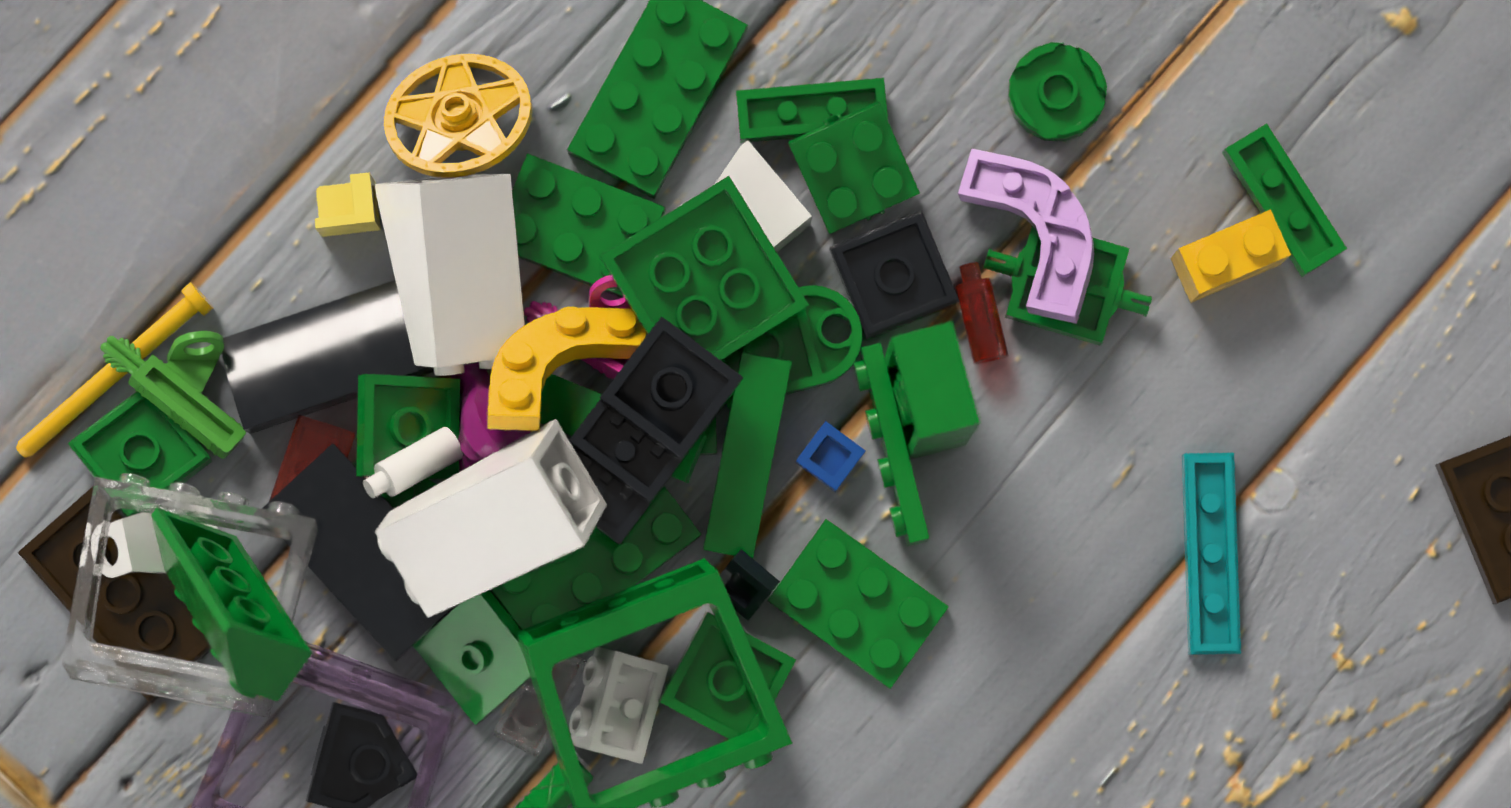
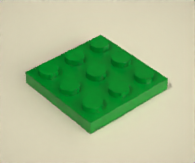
M730 176L722 179L599 256L647 335L662 316L720 360L809 305Z

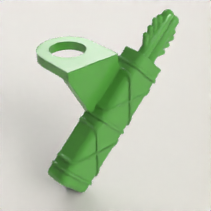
M195 331L179 336L174 340L168 352L167 363H163L162 360H159L153 354L144 361L141 359L140 348L135 349V345L133 343L130 344L128 339L120 338L118 340L114 336H109L107 342L101 344L100 349L105 353L103 358L106 363H111L110 366L116 368L117 372L130 373L131 377L128 384L136 392H139L143 398H147L157 406L169 419H173L174 423H178L180 428L189 432L205 445L208 450H211L214 455L225 459L243 440L246 431L241 424L237 423L234 418H231L211 402L207 396L205 397L201 394L224 349L222 335L212 331ZM197 342L211 343L207 347L197 349L186 347Z

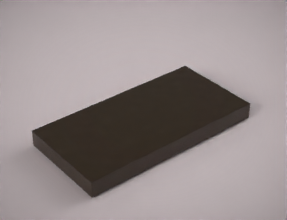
M93 486L24 546L18 554L145 699L153 703L206 656L212 647L203 632L193 624L192 614L185 603L175 595L174 591L176 588L166 573L130 572L115 578L106 577L101 573L94 558L93 545L95 535L102 526L125 517L97 486ZM109 536L105 542L104 552L107 561L113 566L118 559V548L114 539Z

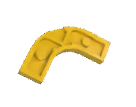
M569 306L535 319L516 331L501 347L492 366L487 414L488 429L539 431L542 391L546 379L559 366L576 359H629L646 337V331L632 309L577 308Z

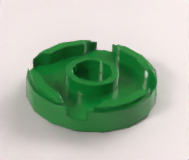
M1050 42L1033 48L1018 61L1009 79L1008 102L1013 117L1026 132L1045 141L1064 142L1083 135L1097 122L1105 106L1107 83L1101 66L1089 52L1079 47L1075 48L1071 45H1064V43Z

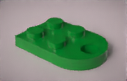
M816 285L798 287L809 304L807 307L721 361L736 372L738 371L741 351L791 361L785 395L824 386L840 379L851 369L859 355L862 343V327L853 305L843 295L830 288ZM831 317H841L850 325L851 334L842 343H831L822 334L821 328L823 323ZM733 394L726 402L728 410H730Z

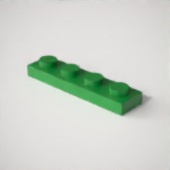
M877 343L864 346L860 350L861 361L854 362L853 366L860 392L869 390L873 409L865 411L871 439L881 438L885 458L877 459L883 487L884 489L893 487L897 506L889 508L896 537L905 535L907 546L924 543L929 540V534L882 345Z

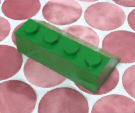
M156 507L151 514L164 570L176 588L174 591L175 595L185 603L192 614L193 624L203 632L211 645V654L222 663L230 676V685L246 697L255 698L258 695L278 702L311 656L312 651L237 536Z

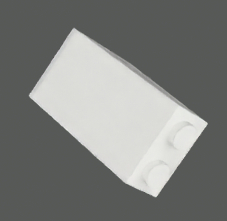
M472 174L455 178L433 177L375 184L376 197L414 364L416 366L433 367L434 375L437 376L464 373V364L479 362L480 369H492L494 360L501 347L516 331L525 325L510 174Z
M555 419L541 426L539 431H532L391 510L375 533L378 537L381 552L389 561H393L402 575L407 594L414 603L421 606L427 618L583 547L607 504L558 421Z

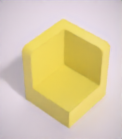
M370 172L351 174L350 183L320 186L316 189L319 218L315 219V229L322 237L381 230L375 190L376 181Z

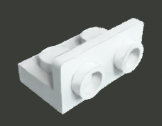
M595 648L593 656L588 659L584 667L583 683L585 687L580 705L574 709L570 718L569 730L572 734L571 738L574 746L643 764L659 704L658 700L662 693L669 666L610 649Z

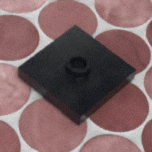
M922 210L829 247L850 302L859 316L866 341L958 305L960 302Z

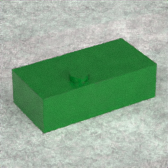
M953 321L891 337L884 359L910 460L965 446L980 425V420Z

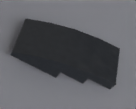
M662 316L569 439L607 504L595 528L619 546L744 378Z

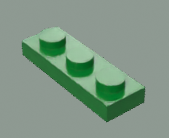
M884 78L736 90L740 143L797 138L824 126L823 120L832 115L841 113L842 117L877 101L880 102L888 120Z
M1267 123L1223 150L1222 154L1260 213L1271 209L1291 253L1289 258L1301 277L1347 249Z

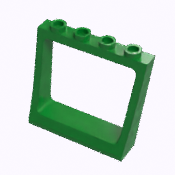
M705 558L516 632L573 808H636L646 803H649L651 807H663L678 799V790L695 783L700 788L718 785L725 780V771L741 764L748 769L764 766L773 759V751L793 744L720 574ZM709 604L760 719L758 726L751 731L596 794H589L553 681L552 668L561 661L702 605Z

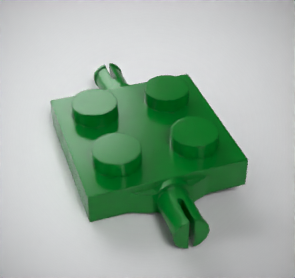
M1031 226L1026 246L1017 258L989 249L983 269L1011 276L1012 294L1005 318L1099 346L1103 343L1109 319L1118 308L1146 317L1152 296L1124 289L1123 270L1130 248L1093 238V268L1077 324L1028 313L1026 304L1039 264L1041 249L1038 231L1033 226Z

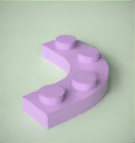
M971 149L958 191L960 200L1009 211L1025 218L1038 231L1041 240L1040 260L1026 304L1028 313L1077 324L1090 281L1094 260V243L1091 227L1080 202L1061 178L1038 164L1015 157Z

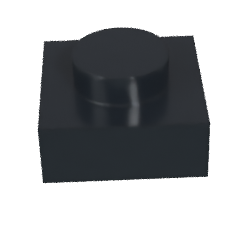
M742 549L720 574L734 609L748 621L780 582Z

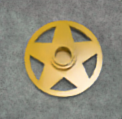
M479 54L451 55L423 65L399 84L391 95L385 110V134L393 153L409 168L433 177L455 178L468 176L496 165L517 148L530 126L532 101L523 78L505 62ZM470 68L491 71L506 80L477 85ZM439 74L434 93L410 95L421 83ZM520 104L518 119L511 133L505 138L495 120ZM396 123L421 131L412 153L399 140ZM456 150H468L480 156L460 163H442Z

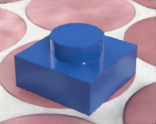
M825 421L796 459L795 463L836 492L865 454L866 450Z

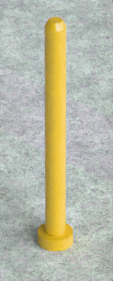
M192 282L181 290L185 297L132 342L135 345V349L140 348L141 359L146 358L197 312L205 316L214 309L209 300ZM108 363L21 438L16 446L17 451L24 458L33 456L128 372H117L116 368H112L110 366L111 363Z

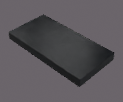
M332 443L258 513L391 658L397 661L457 605L427 618L421 606L411 600L405 589L402 575L393 561H389L381 552L378 537L375 533L387 514L395 508L382 494L375 498H371L363 485V480L367 478L356 477V466L336 444Z

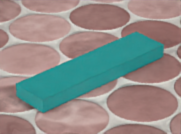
M1184 453L1182 455L1188 655L1241 654L1234 453Z

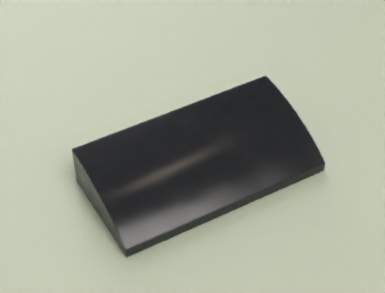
M396 280L223 338L224 349L221 353L243 429L249 434L358 398V375L378 374L421 377L434 372L433 367L416 366L414 364Z

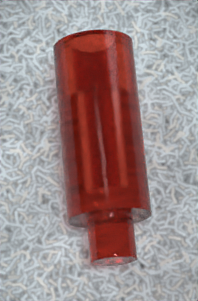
M978 262L959 266L963 283L956 286V292L960 301L959 305L973 364H983L1008 357L991 278H982Z

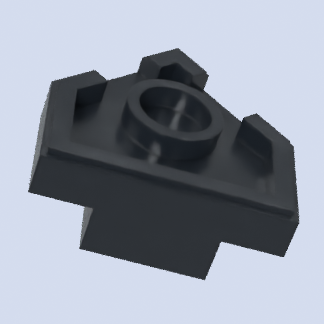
M332 702L326 726H323L313 763L312 779L306 801L330 808H368L375 804L374 802L419 777L383 714Z

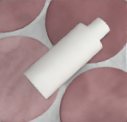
M442 427L375 464V474L363 480L364 488L371 498H375L384 492L394 497L462 459L463 452L461 451L460 443L449 428Z

